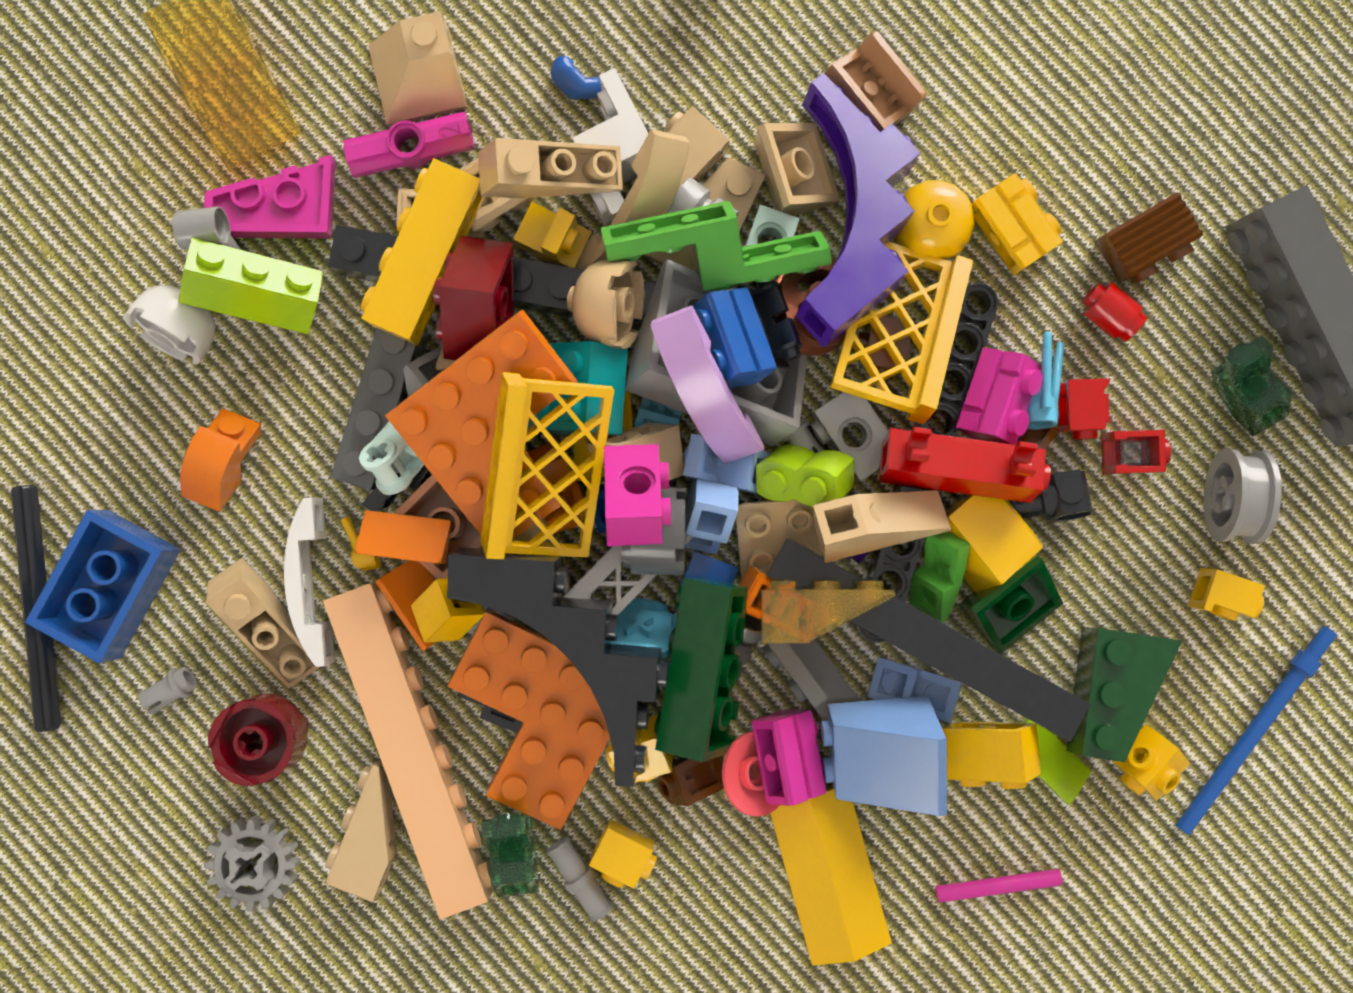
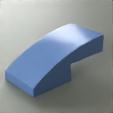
M878 657L867 697L874 700L928 696L937 718L951 723L963 683Z

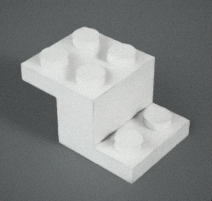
M613 68L599 75L602 91L597 93V97L601 104L599 109L605 121L573 137V142L620 146L622 182L624 184L638 177L631 164L648 136V132L617 71ZM620 191L590 193L593 206L602 224L612 223L624 202Z

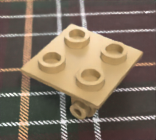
M796 499L787 502L766 500L738 504L735 524L737 527L741 579H743L750 566L767 574L786 538L822 557V550L814 527L813 507L804 505Z

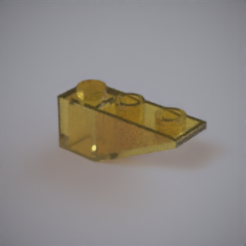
M770 581V589H760V641L762 643H808L895 597V590L883 589V581H857V589H840V581H813V589H796V581Z

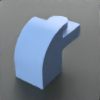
M691 433L689 446L684 452L682 475L689 477L690 480L701 479L736 486L738 491L758 494L756 491V465L770 453L761 451L725 464L708 446L702 435Z
M693 479L688 491L685 509V535L691 536L692 539L685 545V548L717 554L720 543L727 544L738 513V488L736 486Z

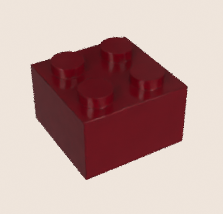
M461 236L454 253L449 252L447 254L445 273L442 278L437 277L433 291L434 304L440 305L441 314H439L437 319L436 338L443 343L444 359L457 360L514 316L513 243Z

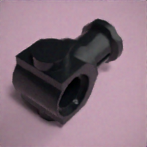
M1080 469L1051 474L1048 488L1040 493L1031 503L1008 500L1022 519L1043 515L1046 521L1062 522L1086 518V516L1094 513L1085 471H1080Z

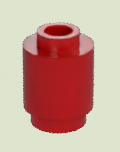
M1111 281L1104 287L1097 283L1082 300V303L1086 305L1082 314L1113 339L1118 337L1123 342L1131 339L1143 326L1148 317L1141 311L1142 306Z

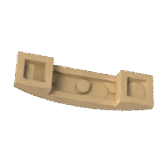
M653 129L650 130L631 164L638 177L611 225L668 213L679 188L687 160L690 142L686 137ZM592 234L575 268L585 270L591 264L607 260L602 235Z

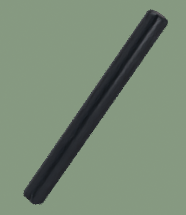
M21 485L12 487L11 500L33 725L36 732H48L56 730L61 726L52 637L25 623L47 583L38 488L34 485Z

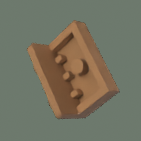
M878 31L870 33L857 49L832 63L824 73L834 84L839 85L844 90L847 98L862 113L871 118L875 127L880 132L889 125L893 124L895 126L907 118L927 96L924 88Z

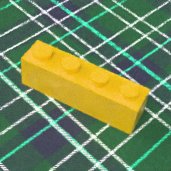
M435 158L432 159L428 169L423 168L419 173L414 190L417 195L411 208L406 207L401 213L397 223V232L400 233L393 248L388 247L383 253L379 264V271L382 272L375 288L370 287L367 290L361 304V310L364 311L361 319L378 329L417 346L437 305L434 304L433 300L434 284L437 277L442 278L445 273L447 254L449 252L454 253L461 236L467 237L485 198L481 197L480 178Z

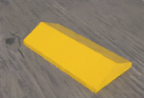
M833 785L826 787V794L809 798L807 801L796 805H780L775 811L770 813L812 966L855 962L892 944L854 804L850 801L837 800Z

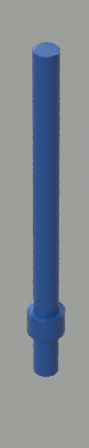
M1322 626L1305 650L1297 651L1289 662L1291 668L1176 822V827L1187 835L1192 833L1306 677L1312 678L1322 664L1319 660L1338 636L1333 630Z

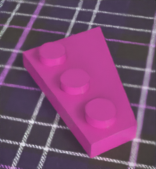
M331 154L318 158V163L301 168H297L294 165L281 169V174L256 180L253 177L206 191L204 208L219 206L225 210L230 223L232 238L331 239L336 160Z

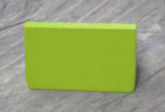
M1025 718L1021 723H1035V722H1033V721H1031V720ZM1037 724L1041 775L1038 777L1063 802L1070 805L1092 771L1074 753L1067 751V747L1051 731Z

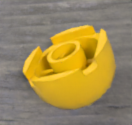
M943 180L921 182L909 188L903 194L915 212L901 232L892 239L893 242L911 248L915 252L928 257H937L948 261L956 257L969 243L975 226L974 208L968 196L956 185Z

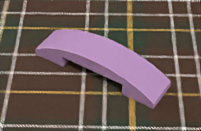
M688 306L652 320L651 328L671 380L692 421L717 457L726 464L764 451V444L748 413L742 414L710 352L711 341L693 306Z

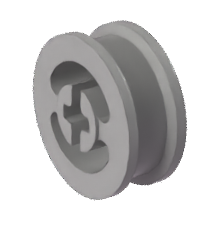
M1225 448L1215 455L1206 477L1203 506L1205 523L1209 534L1214 540L1227 542L1235 536H1241L1247 543L1260 544L1271 535L1278 519L1282 495L1279 467L1271 453L1267 451H1254L1249 456H1242L1236 449Z

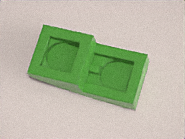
M949 531L926 537L924 565L914 571L911 580V606L942 623L947 621L965 574L970 548L968 542Z

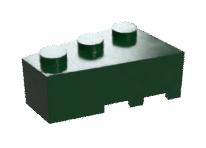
M1082 627L1073 695L1091 705L1071 742H1067V751L1081 756L1125 762L1182 641L1103 628Z

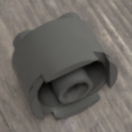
M669 487V489H661V498H670L671 525L662 526L663 544L621 546V558L624 569H631V574L684 575L686 488Z

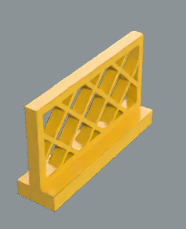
M889 241L885 246L893 250L902 260L903 265L908 270L905 278L915 293L899 300L893 291L886 297L890 305L875 312L871 309L864 317L860 318L845 331L830 388L909 413L907 420L924 425L938 406L973 260L958 255L953 262L938 257H928L915 252L911 248ZM924 267L939 272L937 282L924 288L914 271ZM932 293H934V294H933V298H932V300H931V298L929 297V295L932 294ZM920 300L928 313V317L926 320L915 325L904 306ZM895 311L905 330L889 336L879 318ZM870 323L881 341L864 349L855 333L857 328ZM924 329V333H923V337H922V335L920 334L919 331H921V330ZM910 336L919 353L917 357L905 362L894 343ZM851 347L855 351L852 355H850ZM885 348L896 367L880 374L869 355ZM858 360L862 362L871 379L862 383L843 378L846 366ZM915 366L914 372L912 373L909 368ZM901 373L909 386L907 398L892 394L884 380Z
M501 373L480 538L486 559L504 560L505 553L589 557L604 461V446H606L614 397L612 386L522 378L519 373ZM532 392L552 393L560 405L539 420L530 410ZM560 394L571 395V396H570L569 398H567L566 400H564V399L561 397ZM585 396L601 398L599 412L584 424L571 409L572 406ZM567 411L579 428L558 444L546 427ZM530 418L534 422V425L528 429V422ZM596 427V433L594 438L590 431ZM539 432H542L554 448L533 463L524 453L525 444ZM586 435L594 445L593 452L589 458L577 466L565 450ZM561 455L573 470L552 486L540 470ZM524 461L527 464L528 468L522 472V466ZM590 469L589 478L587 479L584 473ZM536 475L548 490L527 505L519 496V488L529 478ZM577 478H580L587 486L586 496L573 507H570L559 492ZM555 497L566 512L546 527L534 512ZM518 503L522 510L516 514ZM583 511V518L581 520L578 514ZM528 517L541 529V532L529 541H513L514 528ZM573 519L581 528L579 544L560 543L553 534Z

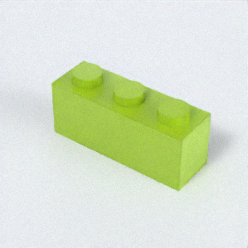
M192 237L183 270L178 302L309 334L319 299L323 271Z

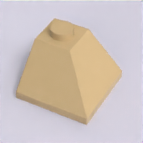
M441 11L399 20L368 45L388 127L393 126L399 121L409 120L412 122L468 108L450 30Z

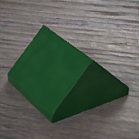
M1034 555L1002 585L973 592L958 605L998 654H1001L1063 605V601L1043 559L1038 555Z

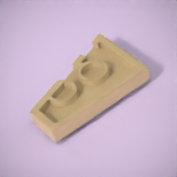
M728 157L703 184L704 187L710 190L709 198L712 201L718 198L730 201L731 205L739 211L737 216L739 233L761 189L766 174ZM686 245L682 250L674 253L658 251L642 255L660 265H663V262L668 259L697 272L694 251L691 245Z

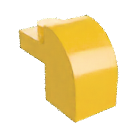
M531 202L513 240L517 247L551 264L575 268L592 231L578 225L576 216L562 208H559L556 214Z

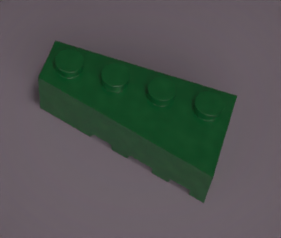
M705 578L683 579V585L678 589L675 600L676 609L678 610L676 627L672 630L668 642V648L671 652L667 689L661 688L664 694L662 711L657 716L654 726V733L657 736L655 750L703 763L726 754L731 744L736 740V736L729 735V723L731 719L735 720L738 718L739 701L732 700L731 695L732 688L737 680L741 678L742 662H740L739 656L735 655V646H740L744 640L748 587Z

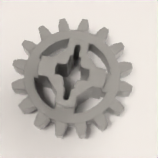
M253 816L248 820L247 824L240 818L231 824V829L226 827L217 834L219 841H215L208 846L207 851L215 855V857L205 862L204 868L214 870L215 875L207 880L208 885L218 883L221 889L216 897L221 899L227 894L231 896L230 907L233 909L242 901H245L247 912L253 911L258 906L259 901L264 909H266L275 902V897L278 899L283 898L289 892L286 885H292L298 878L294 872L290 871L301 863L300 858L291 857L290 853L298 846V843H287L284 838L289 832L287 827L279 832L274 830L275 819L271 818L261 826L259 816ZM250 837L259 838L264 841H253ZM261 853L262 856L256 861L257 864L254 869L251 868L245 873L244 870L249 866L251 859ZM276 855L278 858V866L276 865ZM244 886H253L255 889L247 888Z

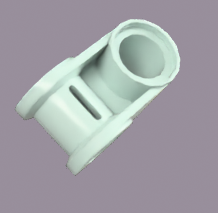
M389 421L379 434L363 448L359 456L360 464L365 470L373 473L378 490L385 495L397 494L406 489L415 475L424 466Z

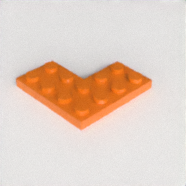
M523 309L385 415L480 535L501 373H519L522 378L578 382ZM532 392L530 410L536 415L555 401L556 398L552 393ZM525 450L524 453H525V454L529 457V459L534 463L533 459L529 456V454H528V453L526 452V450ZM524 461L522 466V472L528 468L527 464ZM533 475L520 486L519 496L528 505L548 489L536 475ZM553 497L534 513L542 520L558 509L561 504ZM518 503L516 514L522 510ZM530 517L514 528L513 540L535 525Z
M486 609L485 615L481 618L447 687L522 722L486 790V796L561 830L610 739L605 717L590 686L570 659L545 636L492 610Z

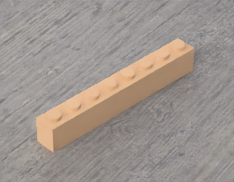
M376 582L323 600L439 919H444L488 902L493 892V886L496 885L495 875L488 861L483 863L478 849L481 846L478 828L474 822L469 823L463 809L467 807L464 790L460 783L454 784L449 771V768L453 766L450 752L445 744L440 745L434 730L438 728L437 717L430 704L425 705L420 692L424 688L423 679L417 666L410 665L406 650H409V641L404 629L401 626L396 627L391 613L394 609Z

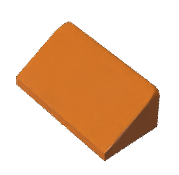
M365 510L356 542L355 554L445 564L447 563L452 521Z
M408 560L375 582L416 643L424 651L436 642L424 643L411 605L435 579L419 561Z

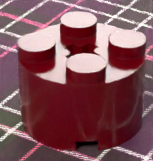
M256 694L234 703L215 718L209 730L208 749L211 748L215 760L213 764L216 770L225 779L242 786L262 784L277 778L292 768L303 755L307 744L308 720L295 704L276 694ZM255 732L261 735L260 740L263 742L262 746L257 744L259 741V736L255 734Z

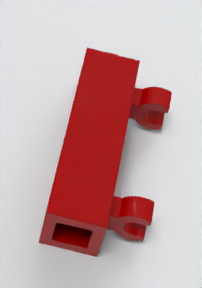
M912 427L911 431L890 428L882 442L879 482L1031 503L1040 493L1048 488L1051 468L1050 465L1045 464L1046 449L1037 448V443L1018 441L1016 445L932 434V429Z

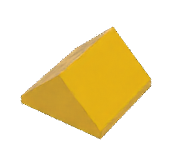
M968 495L945 511L951 527L949 532L970 544L963 578L974 592L1002 585L1044 546L1008 500Z

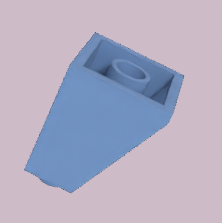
M928 696L828 704V720L821 721L823 746H829L830 757H823L825 783L833 784L837 800L935 816L947 815V739Z

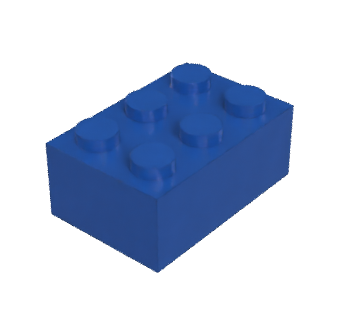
M87 510L25 623L99 664L120 659L181 549L110 510Z

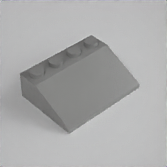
M668 259L663 262L631 353L625 387L626 391L686 414L688 412L660 354L651 328V321L688 306H693L705 294L714 291H703L696 271ZM801 354L800 358L788 362L790 367L777 368L759 383L730 388L742 414L748 413L764 444L773 447L800 428L807 355Z

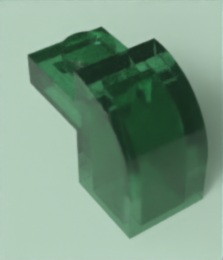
M1262 335L1248 344L1242 343L1234 347L1225 357V363L1212 370L1214 386L1229 413L1252 437L1289 416L1293 394L1270 372L1274 346Z
M506 813L482 822L483 840L490 852L491 886L497 897L538 893V863L531 816H518L517 814Z

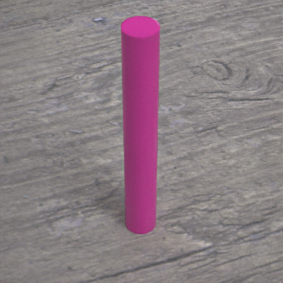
M1052 869L935 886L937 902L942 903L1062 886L1063 881L1060 870Z

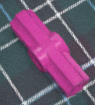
M465 111L418 123L409 120L399 121L389 130L343 140L346 162L354 178L401 167L418 169L425 166L433 158L438 159L475 150L472 130ZM406 139H419L418 146L414 151L409 153L401 152L402 143Z

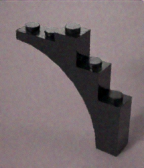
M460 547L450 553L448 559L447 598L482 604L514 616L543 634L570 659L590 686L605 717L614 752L615 786L633 787L638 773H645L647 764V746L640 745L641 730L648 729L650 706L649 703H642V701L655 702L660 688L667 689L669 662L662 661V648L611 644V641H617L619 632V615L612 614L613 601L561 597V594L567 593L569 585L568 567H562L563 556L505 553L504 560L486 559L483 549Z

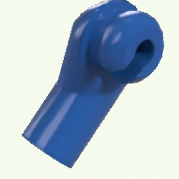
M559 56L553 61L550 70L552 80L568 98L574 100L598 98L597 93L602 91L599 77L585 78L573 65L574 61L567 56Z

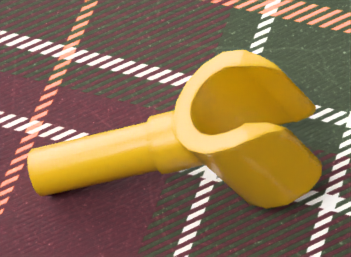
M343 518L341 523L353 549L351 552L353 565L364 571L380 568L381 559L379 556L355 554L358 533L351 518Z

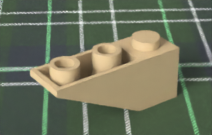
M494 138L478 152L481 197L535 198L618 192L623 190L620 146Z
M938 490L855 494L813 505L814 527L825 563L951 530Z
M243 558L208 581L206 604L288 689L319 668L313 664L300 644L290 615L267 583Z
M381 759L375 762L372 767L366 766L356 787L357 790L362 791L357 805L351 804L341 824V829L346 830L341 845L335 843L325 864V868L330 869L325 884L373 902L382 891L397 854L391 787Z

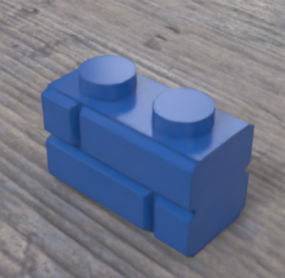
M748 287L732 289L730 291H712L705 294L693 305L711 341L710 352L729 389L736 386L742 387L759 383L777 369Z

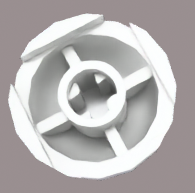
M172 285L153 286L145 290L132 303L123 316L126 324L132 328L136 322L144 329L140 336L141 338L175 359L184 361L187 355L193 357L192 364L197 365L200 363L215 337V323L211 311L179 303L180 288Z

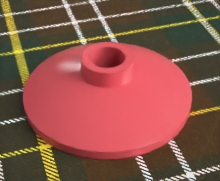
M753 731L742 734L731 744L723 761L722 781L724 791L730 803L739 812L749 816H765L775 811L780 805L767 804Z

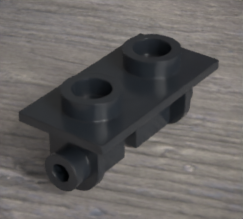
M774 279L768 282H757L758 289L748 287L777 368L790 367L788 362L802 356L800 349L803 345L792 318L788 317L780 322L777 321L776 317L789 311L780 283L774 282Z

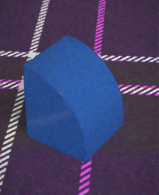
M694 550L683 579L705 578L734 584L740 568Z

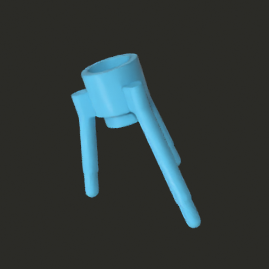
M1049 331L1043 334L1042 386L1036 395H1032L1027 410L1029 415L1027 429L1032 430L1052 428L1058 424V400L1064 343L1058 342L1056 344L1052 368V334Z

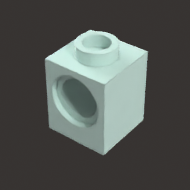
M760 205L746 246L758 244L757 240L763 235H772L777 240L794 236L800 218Z

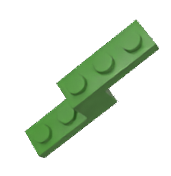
M730 201L601 227L608 262L615 260L635 261L644 254L658 251L674 253L682 250L686 245L692 244L697 274L703 291L729 290L736 284L750 281L768 282L775 279L778 275L792 272L810 273L816 271L820 266L832 264L831 250L821 231L741 247L738 220Z

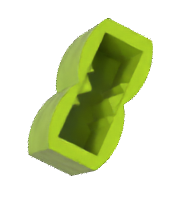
M793 444L782 445L775 448L756 465V491L762 497L772 501L787 502L796 499L810 507L843 498L854 487L855 459L835 450H823L814 453L803 446Z

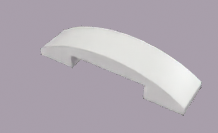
M310 497L302 499L290 526L284 557V587L289 615L300 644L316 667H322L335 662V650L331 622H316L310 540L326 539L323 498Z

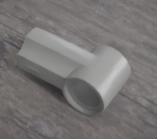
M222 207L181 210L174 213L172 218L173 234L181 249H189L193 237L241 250L231 236L228 216Z

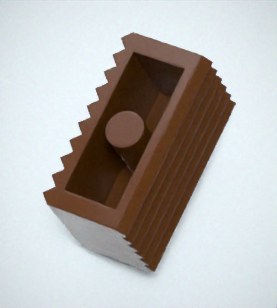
M1177 192L1097 239L1095 243L1119 284L1131 277L1135 284L1159 271L1155 265L1158 261L1168 257L1170 262L1173 263L1194 251L1191 242L1202 237L1203 231L1199 229L1194 216L1190 214V209L1186 207V202L1182 200L1181 194Z

